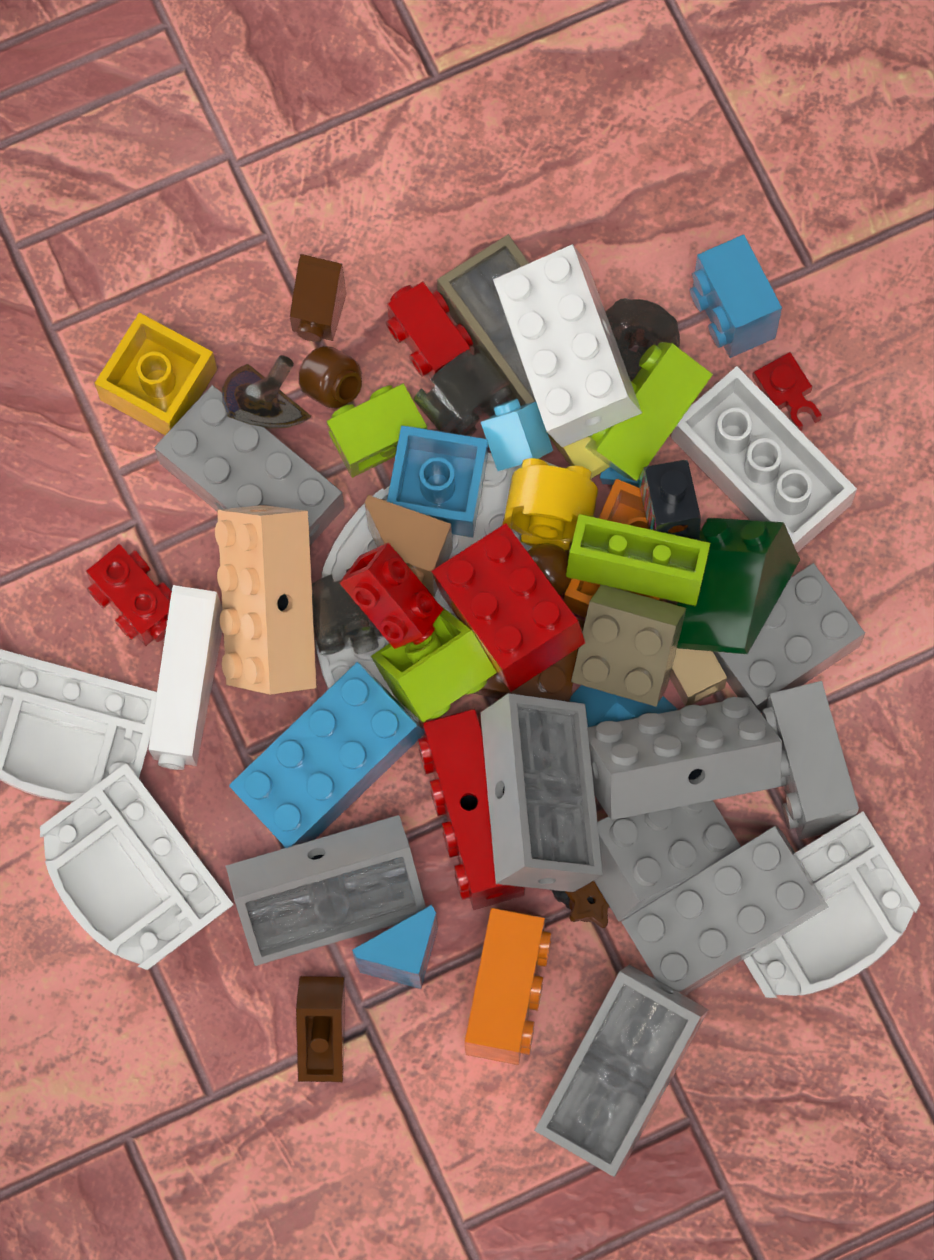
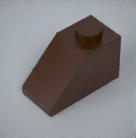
M300 254L290 310L292 331L297 332L299 337L312 342H320L322 339L333 341L346 298L343 264Z
M299 976L296 1003L298 1082H343L345 977Z

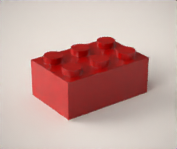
M507 523L431 571L440 594L457 618L472 629L497 674L510 692L585 644L579 621Z

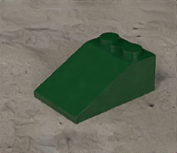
M708 518L700 530L699 541L710 543L697 604L694 606L680 602L677 603V606L686 608L677 648L748 654L799 564L800 558L784 522Z

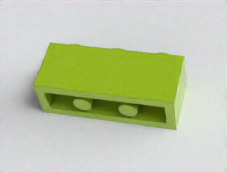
M660 342L658 346L652 345L639 361V366L642 368L633 381H631L642 413L588 436L591 440L585 448L627 479L638 480L643 468L649 465L713 375L673 343Z
M579 514L569 553L566 577L696 606L710 543Z

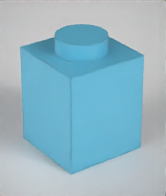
M518 399L493 407L495 415L481 421L497 471L522 465L523 460L528 458L539 459L553 451L536 401L520 406Z

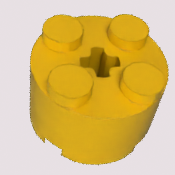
M536 458L523 460L521 468L512 474L503 524L507 523L511 530L513 529L520 533V542L534 547L539 544L549 543L557 545L564 550H569L579 514L594 516L598 488L591 481V471L581 466H568L566 469L549 466L545 461Z

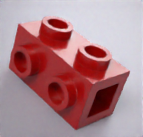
M422 281L414 287L407 285L393 294L390 299L391 301L387 303L389 320L386 321V326L398 343L405 341L412 351L409 358L422 377L428 374L434 384L437 385L471 363L470 347L473 346V341L462 324L459 323L455 326L447 316V313L450 312L449 307L437 290L431 293Z
M389 542L360 555L339 582L394 649L411 642L414 645H418L429 638L435 631L434 622L444 610Z
M118 544L86 570L92 584L87 590L103 609L110 605L116 611L119 617L114 621L130 640L137 636L145 646L153 640L156 642L165 639L172 591L163 582H160L157 586L147 576V573L151 570L137 551L133 550L128 554Z

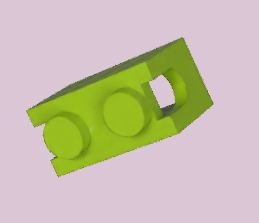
M404 383L395 388L392 385L382 387L370 396V400L356 407L354 404L343 406L332 414L331 419L327 420V425L330 429L328 431L329 436L352 478L396 456L401 425L427 429V425Z

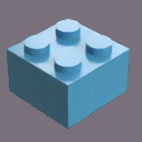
M743 234L698 254L695 272L692 273L693 287L690 288V294L696 308L700 312L705 310L711 321L708 328L715 345L718 348L724 346L729 358H732L775 339L782 306L745 235Z
M401 425L387 502L450 523L452 534L473 538L488 460V439Z

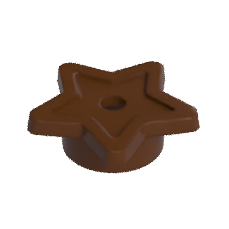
M595 881L588 883L575 892L565 891L570 898V921L594 922L601 928L607 927L608 908L610 906ZM592 897L594 899V904H590L587 901V898Z

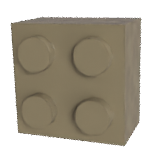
M600 585L589 602L583 628L585 644L579 647L571 682L657 707L668 686L686 608L621 589Z

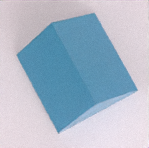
M430 905L354 948L352 952L360 973L421 989L438 931L437 916L433 906Z

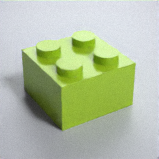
M443 608L444 610L433 624L435 631L422 643L414 645L411 642L397 649H394L389 643L370 656L395 698L422 722L442 716L449 710L451 703L465 694H473L486 685L487 679L497 673L472 629L445 608Z

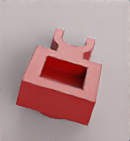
M791 352L754 371L753 379L759 389L779 409L787 408L790 413L789 420L800 431H802L803 424L797 417L799 413H809L815 423L821 420L822 414L817 406L804 397L811 393L813 386Z

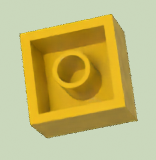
M139 312L94 384L101 401L166 435L199 400L216 373L217 366L212 351Z

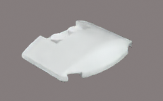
M0 649V780L32 795L72 803L125 763L129 765L139 779L150 741L157 692Z
M127 763L123 764L40 826V838L44 837L45 863L48 873L71 915L105 949L114 955L140 964L137 967L145 970L150 969L234 905Z
M864 811L796 852L799 860L827 903L828 908L744 959L745 964L766 998H777V995L803 996L813 994L856 976L881 958L903 935L902 933L906 930L913 912L917 913L921 903Z

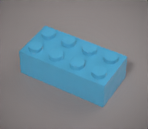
M356 662L253 761L229 787L285 848L315 840L406 753L417 742V739L424 735V729L368 669Z

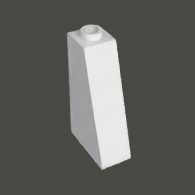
M175 585L172 588L148 749L153 759L159 760L158 765L164 768L183 770L185 765L197 766L222 636L219 621L222 605L215 591Z

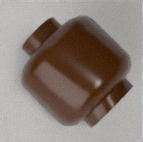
M322 346L314 349L303 360L299 370V385L301 391L309 398L327 408L338 409L352 402L360 393L362 371L358 362L334 347Z

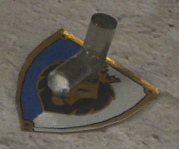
M280 355L266 378L249 364L239 367L229 374L222 387V402L227 417L266 428H289L309 420L311 415L280 390V387L294 366L293 361L284 355Z

